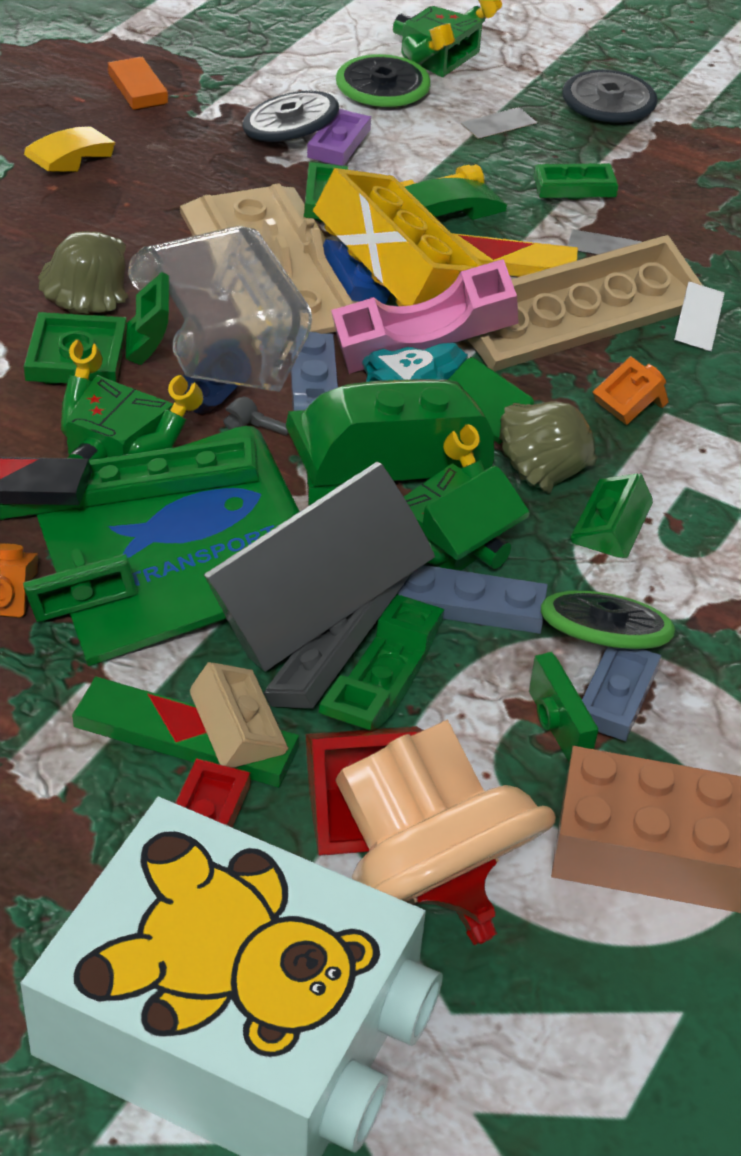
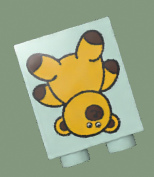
M158 796L20 983L31 1055L240 1156H322L329 1142L355 1153L363 1145L377 1118L388 1085L387 1075L370 1068L387 1036L410 1046H413L418 1041L430 1019L441 989L442 973L419 963L426 910Z

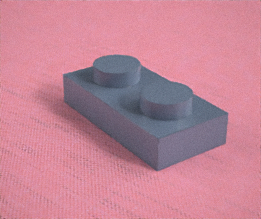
M607 646L582 698L583 703L599 728L598 732L623 741L627 740L658 671L661 655L644 649H624Z

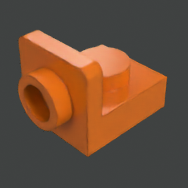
M631 356L592 392L595 401L625 425H628L651 402H654L660 408H663L669 402L664 387L666 380L662 373L653 365L647 364L644 366Z

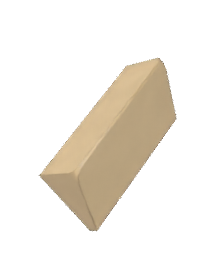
M208 662L191 686L190 694L220 765L234 768L284 755L288 750L287 744L253 670Z

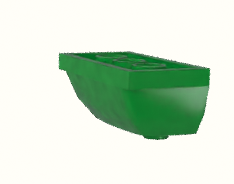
M406 379L347 384L320 394L305 410L288 411L286 428L314 486L343 484L375 462H379L384 466L393 481L431 478L452 463L460 468L462 467L460 460L448 457L443 446L445 439L452 431L456 432L459 441L463 444L460 439V430L465 425L475 427L480 436L478 446L472 451L475 460L481 459L485 470L491 468L494 461V434L487 418L458 382L451 380Z

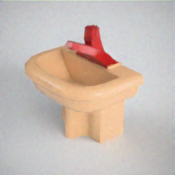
M448 719L415 735L410 736V734H406L393 740L377 753L343 768L335 779L369 848V852L356 865L352 879L412 905L433 904L456 911L467 929L466 934L474 945L482 944L497 934L492 918L496 916L495 909L485 891V880L488 873L497 864L499 857L533 841L548 831L555 823V814L548 806L537 807L531 797L517 787L504 785L484 791Z

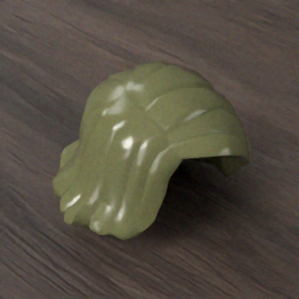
M80 231L70 234L57 246L52 260L45 263L42 272L38 276L40 280L38 289L44 292L47 300L55 303L61 310L67 309L73 314H106L108 311L116 309L118 303H124L129 298L124 288V252L126 244L121 239L111 237L102 232Z
M556 401L534 405L513 403L504 408L505 413L500 419L501 432L499 439L503 442L502 447L505 456L510 459L512 467L519 472L520 480H526L529 486L539 487L541 491L549 494L555 485L578 473L586 466H594L598 457L595 454L593 433L582 413L571 404Z

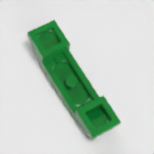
M439 178L405 186L434 217L462 210L472 220L505 212L507 204L486 184L471 179Z
M396 594L378 620L375 639L348 677L340 675L321 701L318 713L368 730L379 728L396 710L417 676L439 629L444 609Z

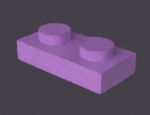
M339 109L337 116L328 125L318 130L307 144V158L319 160L325 164L344 166L371 130V116Z

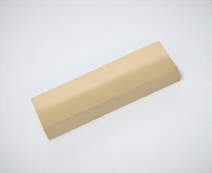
M665 235L511 279L517 294L518 324L466 340L479 353L488 368L495 372L681 314L688 282L702 284L669 235Z

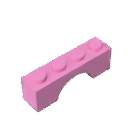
M504 259L461 271L456 281L446 291L419 304L389 306L381 303L376 298H370L331 310L337 338L349 374L364 370L362 365L363 359L369 356L371 352L383 348L390 351L405 347L424 350L440 343H455L518 324L517 294Z

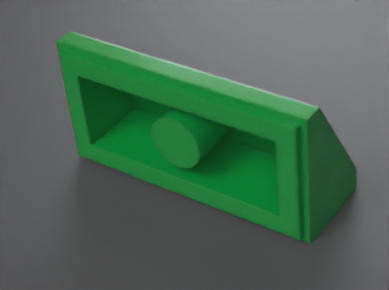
M474 357L464 361L448 379L458 382L476 402L487 418L494 434V440L499 444L502 442L499 439L501 432L500 419L505 413L504 408L513 403L534 405V399Z
M495 465L429 503L424 509L422 530L428 539L458 561L528 518L530 511L504 472Z
M642 473L599 479L570 537L573 544L614 557L627 558L653 504L652 495Z
M126 554L23 583L37 622L138 594L131 565Z

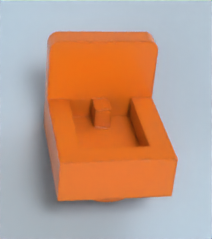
M0 544V616L22 617L26 613L27 595L23 583L31 581L38 573V553L23 552V546Z

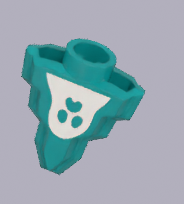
M440 343L424 350L405 347L390 351L383 348L371 352L369 356L363 359L362 365L367 373L366 382L406 379L448 380L462 363L467 360L468 354L460 349L456 343Z

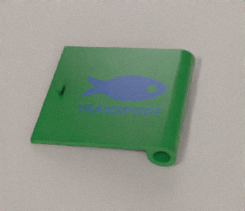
M251 426L236 427L182 446L254 436L257 448L259 481L36 514L56 573L124 554L127 555L131 565L138 594L70 613L88 666L226 619L204 574L300 512L263 435L258 429Z

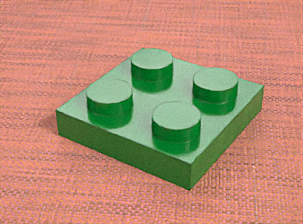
M38 312L24 363L25 381L44 382L47 384L68 383L69 375L75 376L77 368L70 358L69 349L74 341L80 340L83 345L81 359H86L90 356L94 343L103 358L100 369L89 374L88 380L92 381L98 375L117 382L126 341L127 317Z

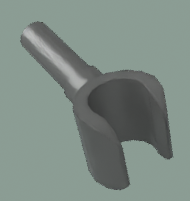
M239 397L226 407V411L230 414L223 420V423L229 430L247 426L250 423L285 436L289 434L286 423L259 413L255 403L248 397Z

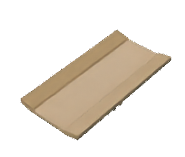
M280 183L269 187L226 194L204 195L180 206V213L256 354L289 341V334H304L306 332L326 334L336 332L331 310L357 303L351 300L325 258L323 245L326 238L314 218H304L305 204L294 187L281 186Z

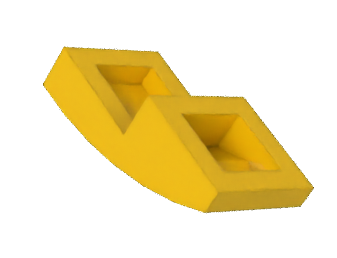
M76 127L52 133L35 141L25 148L24 155L47 171H79L82 157H111L115 142L92 127Z

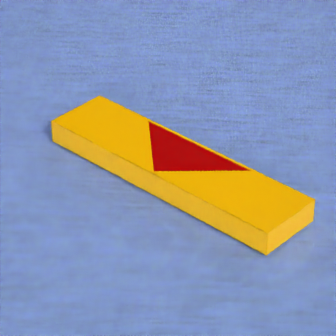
M452 233L483 265L504 259L510 276L521 277L577 261L578 247Z

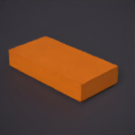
M143 56L108 62L109 76L132 109L136 110L168 103V91Z

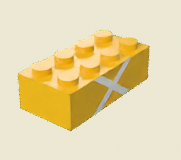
M334 168L313 209V212L325 223V230L339 238L348 247L349 255L362 262L372 272L373 280L386 287L397 298L396 303L398 306H410L428 301L446 291L456 281L461 271L483 265L391 175Z

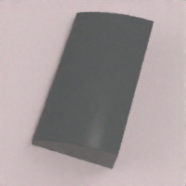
M375 462L205 573L204 577L247 657L263 671H267L433 559L435 555L416 517L393 479L381 463Z

